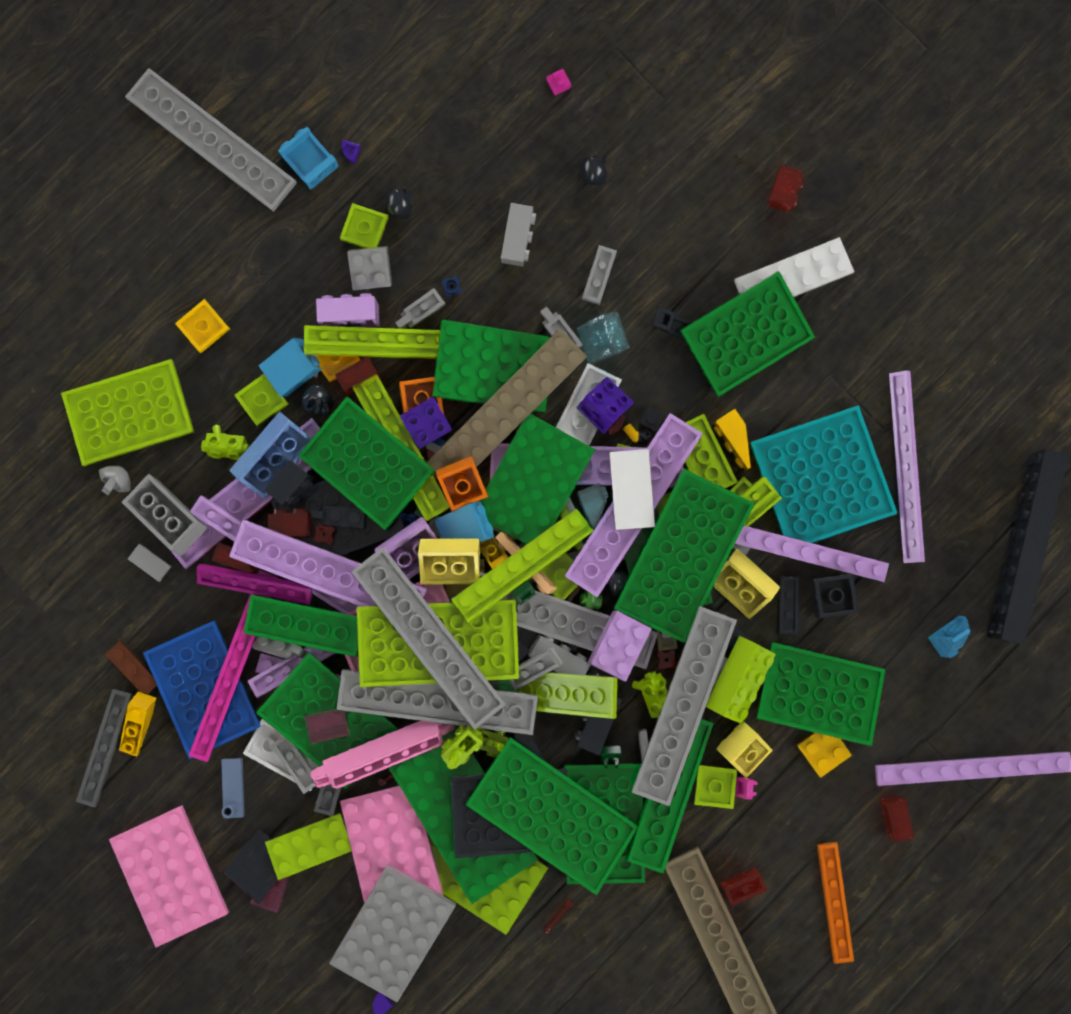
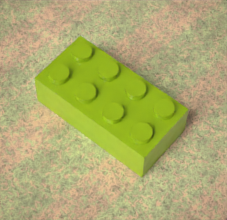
M739 636L707 701L706 707L742 724L743 720L748 716V710L752 702L755 701L760 685L765 681V675L769 667L772 666L776 654Z

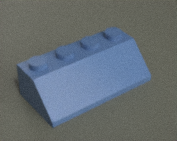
M279 412L229 471L239 481L265 499L269 495L264 491L265 488L289 460L294 463L299 460L300 457L298 455L312 438Z

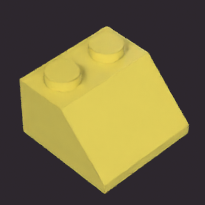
M744 721L742 724L737 725L733 732L716 748L745 778L773 751Z

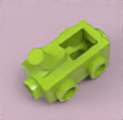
M219 425L212 427L213 433H207L201 445L202 451L206 452L208 456L217 459L226 457L233 460H239L250 447L245 436L221 433Z
M653 671L645 674V678L641 681H633L632 688L642 691L651 718H657L665 701L667 689L665 678L662 677L661 673L656 674Z
M469 723L465 727L461 725L455 732L456 736L452 740L448 738L443 743L441 757L449 769H456L460 764L464 765L470 758V754L473 751L477 752L482 747L483 731L480 727L474 730Z
M481 728L483 731V745L480 749L487 751L486 755L496 758L507 742L508 736L505 735V731H492Z

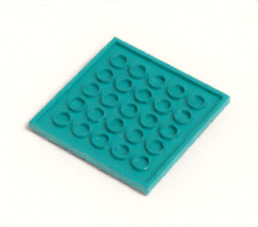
M859 405L750 442L761 477H766L779 496L782 497L781 500L772 506L782 536L813 543L898 514Z

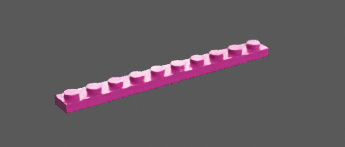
M261 570L258 572V575L278 578V576ZM250 594L190 750V757L208 762L255 639L254 635L244 634L250 597L255 594Z

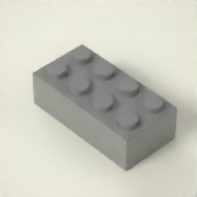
M150 474L122 501L163 544L179 556H182L208 528L159 480Z

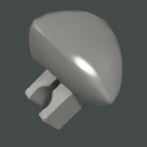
M107 466L99 469L100 478L105 483L102 492L109 495L113 489L117 492L131 491L130 477L123 467Z

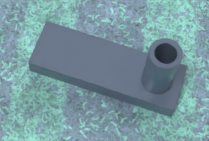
M243 758L221 759L223 818L244 817Z

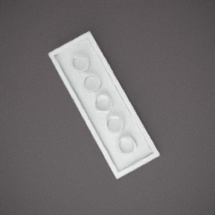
M839 237L736 278L734 282L740 294L776 271H780L791 294L795 297L853 274L854 270Z

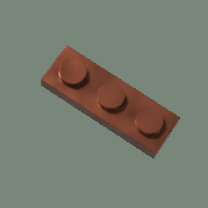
M119 641L105 654L141 693L148 695L157 687L152 672L122 641Z

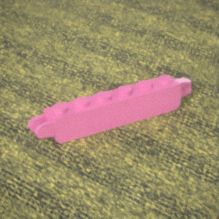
M428 721L416 722L322 761L323 765L312 770L310 776L317 788L331 784L333 788L338 789L441 746L443 743L442 736L454 730V726Z

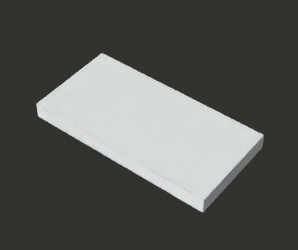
M588 363L556 428L590 445L597 428L576 407L604 378L608 377L617 387H619L622 379Z
M649 449L610 452L616 530L655 527Z
M262 719L260 722L261 727L256 729L243 754L295 782L271 746L284 736ZM302 752L313 770L319 767Z

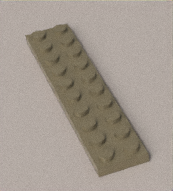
M559 328L426 462L435 470L433 475L437 478L436 470L472 456L477 467L587 355Z
M699 847L667 861L665 869L733 1014H777Z

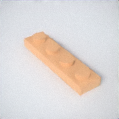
M500 532L495 537L499 541L497 543L498 546L504 551L507 550L511 555L521 549L506 532ZM539 571L530 578L536 581L537 588L544 594H552L557 589L542 571Z

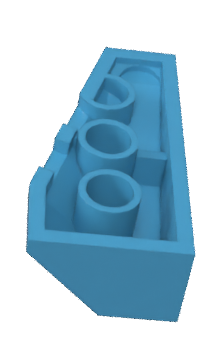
M958 616L928 637L941 657L952 658L959 653L958 649L963 647L970 634L967 618L965 616Z

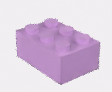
M346 294L341 295V298L325 295L321 299H316L317 322L320 326L341 327L343 324H361L365 328L380 327L379 304L375 296L371 294H360V297H352V295Z
M422 516L374 550L377 552L384 547L406 577L410 579L420 572L418 557L420 539L438 538Z
M612 611L587 663L626 682L652 628L619 611Z

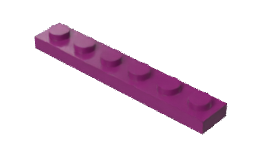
M200 563L197 566V584L310 605L312 601V588L295 581Z

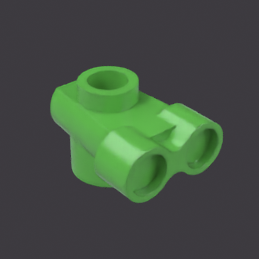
M585 590V593H582L580 596V604H582V607L591 610H599L602 605V595L599 594L596 597Z

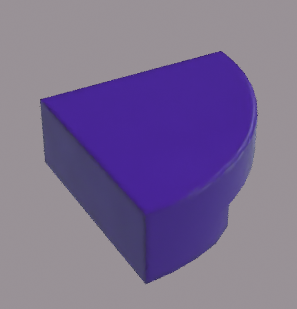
M343 139L342 151L349 162L355 164L361 146Z
M378 992L373 1002L374 1014H384L393 1006V1003L387 996Z

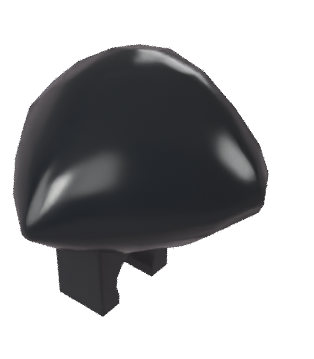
M593 155V157H586L581 162L579 174L587 183L595 186H601L606 183L607 170L604 166L606 163L604 156L598 159L596 155Z
M406 188L401 190L391 189L385 200L387 210L397 218H409L412 213L409 201L414 197L412 191L409 190L407 192Z
M311 385L303 393L301 401L304 412L317 414L322 411L323 416H327L329 408L334 405L330 394L321 385Z
M617 567L603 590L611 589L613 597L619 598L629 576Z

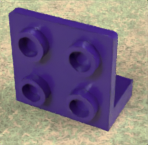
M606 377L583 398L576 408L604 434L634 402Z
M433 397L400 415L418 449L452 431Z

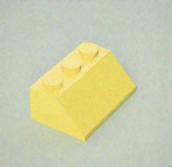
M420 539L418 557L421 584H473L480 579L479 539Z
M738 548L728 556L713 585L715 589L749 619L769 603L780 588Z

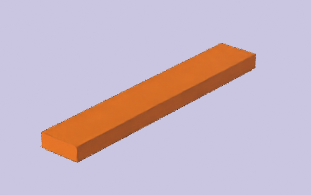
M838 843L817 844L834 964L853 962L854 957Z

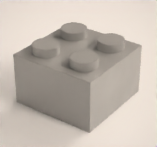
M387 246L349 250L347 252L353 290L389 287L392 285Z

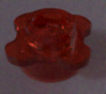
M318 524L315 527L316 536L314 541L316 543L326 542V544H331L333 542L332 533L335 531L334 527H325Z
M659 651L657 653L659 658L658 668L660 670L676 668L675 651Z

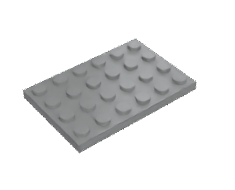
M387 864L329 964L398 1002L454 910L456 903Z

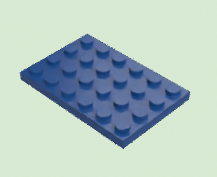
M216 620L143 653L189 759L193 758L189 756L190 750L229 651ZM241 677L213 748L261 727L260 720Z

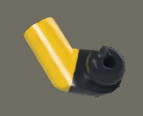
M631 424L623 428L634 443H646L651 438V433L648 430L636 431Z

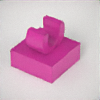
M563 69L546 77L554 96L571 88V83Z
M737 776L735 796L743 799H752L756 795V792H753V786L757 785V782L753 779Z

